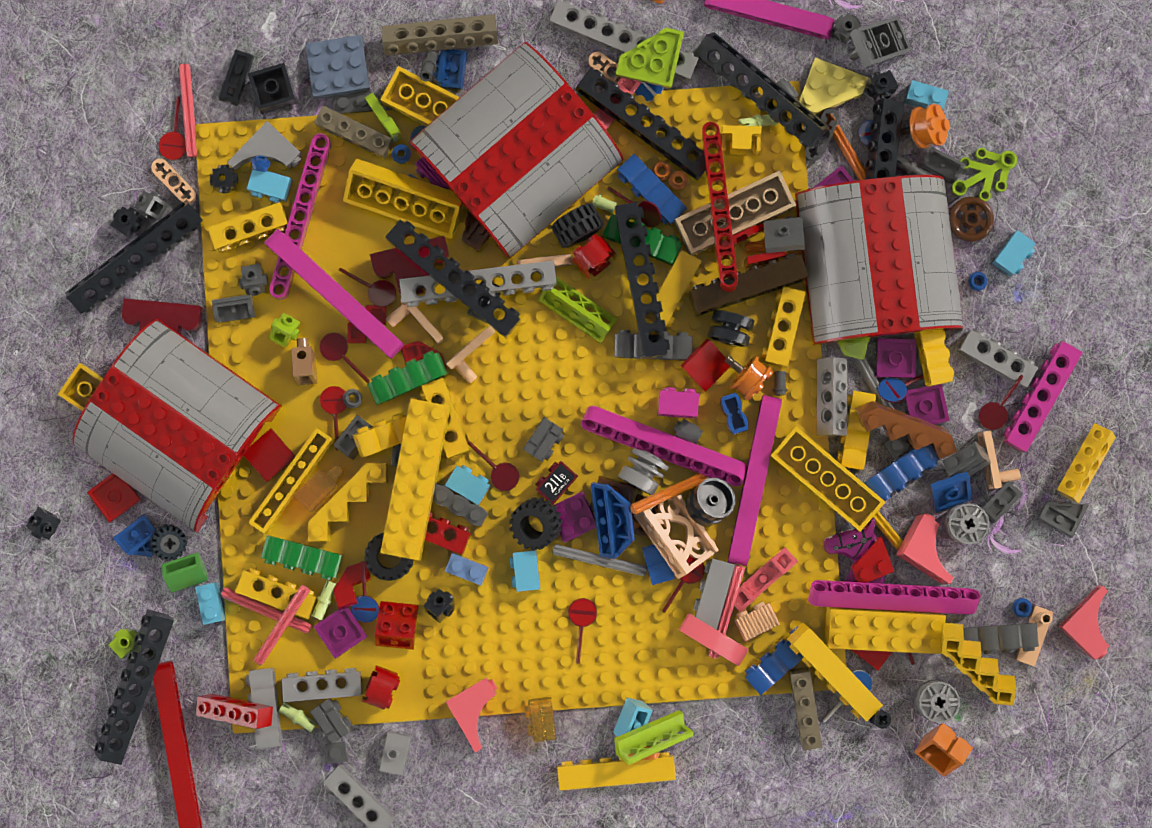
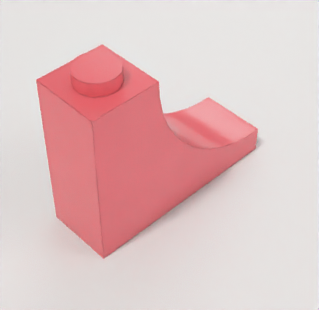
M930 514L916 515L896 555L941 585L951 584L954 577L944 569L936 551V534L940 524Z
M1098 585L1058 626L1094 660L1103 658L1107 653L1106 649L1109 647L1103 639L1098 626L1099 606L1103 597L1108 592L1101 585Z
M488 677L446 701L474 752L479 751L483 747L478 736L480 712L484 705L497 694L495 690L498 689L493 679L489 680Z

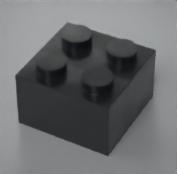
M285 63L247 73L257 108L261 114L298 104Z

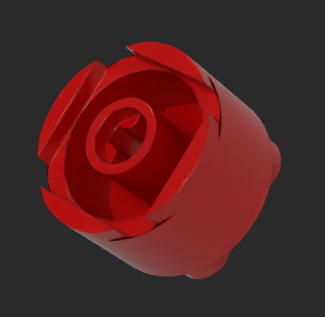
M597 234L591 236L584 247L579 246L573 252V263L587 279H591V274L594 277L600 274L611 264L609 262L610 258L613 257L615 259L617 253L602 236L598 237Z
M375 665V671L371 673L365 689L367 692L363 696L362 702L383 710L385 708L389 709L393 700L392 691H396L400 683L398 673Z

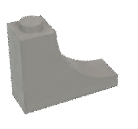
M266 121L227 163L237 171L244 164L251 162L252 158L262 155L267 157L268 160L277 161L291 169L292 166L295 168L301 162L303 155Z

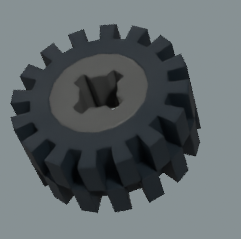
M164 524L163 527L159 526L157 531L154 530L150 544L158 557L162 560L171 561V559L176 560L178 556L181 557L183 555L182 552L186 551L187 538L179 527L173 524Z

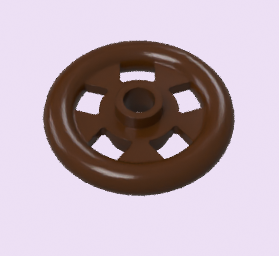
M964 197L958 200L949 212L951 231L959 239L967 242L982 240L993 228L994 214L987 202L977 197ZM974 204L975 210H967V205ZM958 211L963 212L961 220L956 218ZM979 212H985V220H981ZM969 216L974 218L973 223L968 221ZM962 224L969 229L967 233L959 229ZM980 225L983 229L976 233L974 228Z

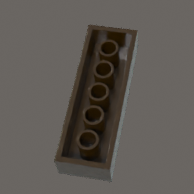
M795 253L784 256L782 261L778 262L777 259L766 262L764 267L759 268V265L750 267L743 274L738 271L737 287L731 292L722 290L719 278L712 280L710 285L704 286V283L693 286L692 291L689 293V298L697 317L782 289L783 286L788 287L803 282L807 279L808 273L802 255L796 256ZM728 278L724 280V283L731 285L734 283V280Z

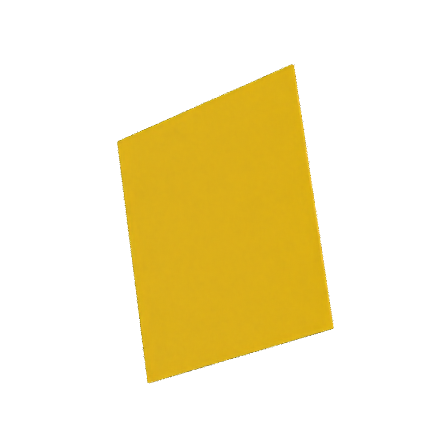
M789 81L799 94L797 98L799 100L801 97L800 83L798 81ZM733 86L663 90L661 94H656L653 101L646 102L645 97L642 95L637 96L636 93L632 95L636 102L645 104L655 116H661L667 125L676 127L686 139H692L701 150L703 149L702 127L705 123L715 122L721 132L723 125H745L738 124V120L754 117L756 114H760V116L768 114L766 111L758 109L755 102L745 98L742 92ZM759 87L758 91L763 95V90ZM580 96V99L595 114L599 108L583 96ZM773 99V105L777 107V101ZM625 109L628 115L635 114L633 109ZM385 110V112L393 119L403 138L393 143L386 159L318 128L314 123L318 115L205 123L195 126L200 216L203 220L201 222L209 355L282 405L273 421L266 422L252 444L270 428L276 432L295 456L316 427L335 439L333 414L325 412L320 404L322 392L331 386H338L344 389L345 392L349 389H356L362 395V402L358 407H346L342 413L337 414L339 437L356 415L360 416L370 425L375 426V422L383 419L386 422L390 421L392 416L398 413L408 414L410 398L423 401L420 395V391L423 389L420 386L385 403L376 405L367 385L368 383L343 358L338 361H330L324 358L319 347L322 338L329 333H339L347 340V324L349 321L296 272L287 298L278 300L271 295L270 284L278 256L264 244L269 237L263 240L253 239L250 241V244L242 247L236 245L232 247L231 251L225 253L215 250L208 227L276 203L269 201V197L262 196V198L251 196V192L247 190L253 170L251 162L244 164L235 171V173H238V184H236V190L231 191V193H219L210 185V174H213L212 169L218 168L219 165H229L227 162L268 121L303 155L301 162L295 168L292 166L289 169L277 161L269 160L271 164L267 169L269 172L290 177L293 181L286 203L281 201L289 221L311 141L316 134L326 135L331 143V149L302 251L363 307L374 305L368 298L369 288L340 272L339 268L350 272L371 285L378 280L391 282L396 289V298L391 305L387 306L388 317L402 305L400 301L401 294L398 291L394 273L388 279H380L375 274L370 254L396 248L386 240L385 236L399 220L344 202L343 197L349 170L356 159L407 176L412 174L419 180L430 183L426 177L422 179L415 171L417 169L415 163L422 157L409 143L412 131L422 124L394 110ZM373 111L342 114L390 137ZM787 111V116L791 119L792 114ZM614 120L606 131L619 148L624 160L514 256L508 259L497 247V243L491 236L479 252L462 241L465 220L468 216V209L463 204L458 227L452 238L445 237L449 257H452L460 264L458 268L462 271L517 265L519 260L566 254L572 255L573 262L574 250L579 246L584 247L588 243L589 238L572 247L562 248L551 226L556 220L573 209L584 204H591L595 195H601L605 199L617 202L616 206L628 204L607 189L608 187L613 188L632 202H638L639 204L645 201L641 196L639 198L636 197L630 190L632 187L628 183H622L617 177V169L633 154L651 171L654 164L659 161L667 162L670 165L671 174L675 171H684ZM641 120V124L644 127L650 126L649 121ZM780 123L778 125L762 127L759 154H755V141H752V147L749 150L748 156H730V142L726 141L723 161L727 194L778 171L781 172L795 204V193L808 189L805 146L799 142L795 135L787 133L785 127ZM708 130L706 134L709 136H713L715 132L713 130ZM656 132L659 138H665L664 132ZM319 140L317 143L318 148H323L326 145L325 140ZM673 142V143H672V147H673L674 149H676V150L681 149V146H680L679 143H677V142ZM400 144L406 145L411 152L409 161L404 164L396 163L392 158L393 148ZM711 148L708 150L710 154H716L718 152L715 148ZM404 151L398 152L399 157H403L405 154ZM687 154L690 161H696L695 155ZM320 158L312 160V166H318L321 163ZM715 166L710 168V170L714 173L720 171V169ZM658 169L659 174H664L665 169ZM706 171L698 181L684 172L688 177V183L682 190L673 189L669 184V178L661 181L687 207V210L681 216L710 203ZM220 176L221 181L225 180L226 176ZM310 176L307 178L306 183L311 185L315 183L316 178ZM676 177L675 182L681 183L682 179L680 177ZM714 185L712 187L715 191L722 190V187L720 185ZM303 195L301 198V202H309L310 195ZM796 206L793 210L771 220L785 219L787 217L797 218ZM596 208L604 223L603 227L595 233L599 237L603 236L611 213ZM298 213L296 221L304 220L305 213ZM265 219L263 222L264 227L271 226L272 219ZM660 222L654 227L661 230L664 236L674 235L680 238L679 242L682 243L677 257L681 250L688 253L674 223L670 226ZM247 225L245 232L252 233L254 225ZM414 226V231L417 234L423 233L429 239L443 236ZM230 231L227 234L228 240L236 237L235 231ZM299 231L291 233L292 240H296L300 236ZM764 231L734 246L737 272L740 271L741 274L746 273L748 268L745 269L744 261L748 256L764 253H747L745 249L747 242L765 241ZM408 236L405 238L404 243L406 245L412 244L415 238ZM604 238L617 253L615 259L613 257L610 258L609 262L611 264L595 277L591 274V279H587L574 263L570 266L555 268L556 277L618 318L601 343L540 302L538 299L543 292L542 288H535L534 292L523 293L522 290L515 291L513 295H503L501 293L499 297L505 301L503 305L508 309L514 308L520 314L521 322L506 339L493 329L495 333L463 359L477 375V378L470 384L467 383L455 367L450 369L447 364L448 374L438 379L444 378L467 444L469 441L472 442L495 465L504 462L514 465L519 472V482L516 487L509 491H501L495 488L491 481L493 468L469 445V452L450 459L446 455L443 456L441 454L436 479L438 485L445 486L456 466L461 468L462 465L472 470L471 474L475 477H478L480 474L489 480L487 484L491 486L480 505H478L488 512L486 520L482 526L473 525L465 517L453 514L448 507L440 506L432 500L430 513L433 514L432 518L437 520L440 517L451 521L450 525L455 527L458 524L469 528L468 532L472 533L464 554L461 555L425 540L421 560H413L412 568L402 578L385 581L378 579L375 575L373 576L369 570L371 581L366 582L367 596L375 599L379 606L381 601L419 606L414 650L375 646L377 616L372 622L365 623L357 620L368 637L335 659L314 628L322 620L313 616L310 619L294 615V617L310 623V631L303 633L287 626L265 662L259 665L254 661V658L278 621L224 598L230 697L248 701V694H251V688L247 686L246 675H249L250 670L265 668L275 669L279 709L284 703L282 678L287 677L286 674L298 673V676H306V672L310 671L325 674V670L337 669V673L345 672L344 669L356 668V671H361L362 695L331 698L338 701L342 708L339 711L343 717L348 716L353 725L455 718L446 701L486 677L489 680L493 679L498 689L495 690L497 694L484 705L479 716L624 705L627 697L648 704L760 695L744 677L747 674L745 671L753 664L757 666L761 662L760 658L766 652L772 653L776 649L775 645L781 639L787 640L790 636L789 632L796 626L799 627L802 623L806 624L824 642L826 607L814 606L808 602L811 583L815 580L840 581L838 554H827L823 547L825 538L836 534L834 510L771 456L749 560L746 567L742 566L745 570L740 585L784 547L790 551L798 562L744 609L750 612L754 610V605L762 601L765 604L770 603L780 623L779 625L744 641L734 622V619L737 618L736 614L740 612L735 606L733 607L725 635L749 649L739 666L721 655L718 658L710 657V649L678 630L688 613L695 617L696 610H693L696 598L700 599L702 593L699 591L701 580L706 579L707 573H704L703 578L694 584L684 582L667 611L663 613V608L681 582V579H678L676 575H674L675 579L652 585L648 569L645 576H640L553 554L554 545L557 544L600 555L597 529L594 528L565 543L560 533H558V537L548 546L540 550L537 548L540 589L517 592V589L512 587V576H515L514 568H510L509 557H513V553L535 550H531V547L526 549L524 544L519 545L517 543V538L514 539L512 537L514 533L510 532L509 528L512 525L509 524V520L512 518L511 514L526 500L537 497V500L540 497L544 498L535 490L537 488L535 484L542 476L546 478L550 474L548 469L555 461L557 463L562 461L578 475L577 479L555 504L583 491L590 505L592 500L591 483H597L599 476L627 483L620 479L618 475L623 466L633 468L634 464L628 460L629 456L636 460L638 456L631 453L633 448L589 432L581 426L583 416L589 406L602 408L673 436L676 433L673 429L677 421L682 422L685 419L699 426V429L703 431L697 445L739 460L747 466L761 399L763 395L782 399L771 455L795 427H798L830 454L828 437L817 436V359H822L821 344L813 345L805 281L788 286V288L806 293L787 368L764 363L765 358L761 357L764 346H768L769 339H766L768 328L773 326V320L770 319L773 309H777L778 302H775L778 290L719 309L755 320L752 331L744 332L750 336L748 347L731 346L708 338L709 327L720 325L712 321L713 312L696 317L689 294L684 293L682 297L684 303L680 310H675L672 315L675 317L670 328L666 326L667 331H663L669 332L671 336H677L678 332L688 333V336H692V353L708 338L726 358L728 356L732 357L743 367L757 355L759 357L758 361L766 367L770 366L773 374L767 381L764 380L762 390L758 394L755 393L749 401L743 400V395L736 389L731 390L729 388L738 375V372L732 367L705 392L680 366L684 361L614 358L615 333H619V330H630L631 334H638L621 244ZM714 246L693 255V257L702 261L700 266L703 267L698 277L694 276L691 280L693 286L704 283V286L710 285L712 280L719 278ZM802 250L785 251L786 255L795 253L797 256L802 255ZM636 257L633 262L636 266H642L644 259ZM649 257V262L654 264L655 274L652 275L653 282H657L658 289L660 290L672 266ZM729 259L721 261L725 266H729L732 263ZM260 263L264 273L268 276L269 284L266 285V293L253 296L256 317L217 323L214 317L212 300L247 295L245 290L240 287L239 278H242L241 267ZM434 264L436 270H441L445 266V264L441 266ZM284 267L280 271V275L283 277L289 274L288 267ZM539 273L531 275L533 282H539L542 279ZM515 275L512 278V283L518 285L522 282L523 278ZM640 276L637 278V282L640 285H646L648 279L645 276ZM497 277L492 283L501 286L503 279ZM476 280L475 282L480 284L482 280ZM437 285L435 292L442 294L445 292V288L442 285ZM277 286L275 294L281 295L284 292V287ZM553 286L555 289L561 290L559 286ZM643 295L641 301L644 304H650L652 298L649 295ZM569 296L571 300L577 301L575 297ZM458 299L456 302L438 300V303L433 305H426V302L418 303L419 306H416L444 338V341L440 344L432 338L411 313L394 327L387 320L386 325H384L404 345L420 341L441 352L445 363L490 326L467 314L469 308ZM787 303L783 304V311L785 313H791V305ZM585 307L587 311L593 312L591 308ZM502 310L494 313V318L497 320H501L505 316ZM283 313L300 321L298 327L300 333L297 339L308 338V344L315 353L318 384L298 386L293 378L292 348H297V339L295 341L291 340L286 348L269 339L274 319H279ZM601 318L603 322L609 325L610 321L606 318ZM778 323L780 331H787L788 326L786 323ZM652 332L650 335H657V333ZM368 338L367 344H348V351L345 356L370 382H372L371 378L381 374L382 377L388 375V370L399 367V369L406 367L401 350L390 359ZM778 340L774 341V348L782 350L783 343ZM775 371L786 372V389L788 391L784 396H776L772 391L774 389ZM664 387L676 388V392H682L683 389H695V393H699L698 417L691 419L657 416L660 390L663 391ZM736 393L742 403V412L748 420V430L733 435L727 427V416L722 412L720 400L724 396ZM353 395L349 396V401L355 402L356 398ZM435 396L432 400V403L442 404L443 402L441 396ZM543 417L563 429L562 434L564 437L559 444L555 443L551 448L554 452L549 460L544 459L541 462L524 451L523 448ZM448 432L445 436V440L449 443L453 442L456 438L454 432ZM334 440L268 534H263L248 522L290 463L269 482H266L243 456L218 493L224 588L227 587L235 591L243 570L249 571V568L260 571L259 575L267 577V575H272L279 578L277 582L283 584L286 581L297 585L296 589H299L301 585H305L315 592V596L321 595L327 580L320 578L321 574L315 572L313 575L304 574L302 569L297 567L294 570L283 568L284 564L276 562V565L264 563L265 559L261 558L267 535L343 555L337 578L332 577V580H329L336 584L347 566L365 561L367 544L373 537L385 531L397 466H391L393 447L366 457H360L358 454L352 460L340 450L336 451ZM661 459L669 468L667 471L658 468L657 471L663 474L664 477H653V480L659 484L655 493L699 473ZM366 463L388 464V483H369V502H350V522H330V541H308V521ZM744 480L740 486L729 485L735 494L736 503L734 510L719 523L713 526H704L705 531L714 540L718 548L716 553L703 561L704 566L707 561H711V558L723 562L728 560ZM636 488L631 505L635 503L637 494L646 497L651 495ZM692 489L681 493L685 503L687 495ZM668 500L664 501L663 504L665 513H667L666 508L670 504ZM529 515V523L532 528L543 532L541 521L537 517ZM669 521L670 532L668 536L670 539L679 540L685 544V527ZM431 522L427 526V531L430 534L435 533L437 526ZM449 529L445 532L444 536L446 540L451 541L454 539L455 533ZM634 533L635 540L616 559L647 567L642 547L653 545V542L648 537ZM697 543V547L700 548V549H699V550H693V549H692V551H693L694 553L698 554V555H702V554H703V550L701 549V547H700L699 544ZM380 549L378 558L384 567L392 568L399 564L401 557L380 553ZM452 553L489 567L482 585L445 572ZM258 580L255 583V589L262 591L264 584ZM362 583L353 586L356 598L362 596ZM279 587L273 589L274 597H281L282 590ZM438 589L443 592L448 591L454 597L455 610L452 615L445 617L441 623L428 615L424 609L428 596ZM335 594L331 598L332 603L328 605L323 620L339 609ZM585 598L595 604L597 616L591 625L583 627L580 663L577 664L579 626L571 622L568 611L573 601ZM271 606V607H273V608H275V609H278V610L284 612V610H282V609H279V608H276V607H274V606ZM829 648L847 667L845 649ZM801 660L790 670L808 666ZM375 665L394 671L400 677L397 690L392 691L393 700L389 709L385 708L383 710L362 702V698L367 692L365 689L371 673L375 671ZM813 666L808 667L811 674L813 691L830 690L826 686L828 682L825 679L821 681L814 674L816 669ZM789 672L762 695L792 693ZM342 677L337 679V685L340 688H345L347 685L346 680ZM320 679L318 687L325 690L327 682L324 679ZM305 681L299 682V689L306 691L308 689L307 683ZM329 698L287 703L297 710L304 711L303 714L315 720L310 711ZM279 713L281 730L305 729L299 724H293L291 719ZM232 724V730L235 734L255 732L254 728Z

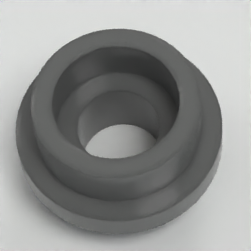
M349 389L343 395V402L348 408H356L362 402V395L356 389ZM353 395L356 398L355 402H350L349 396Z

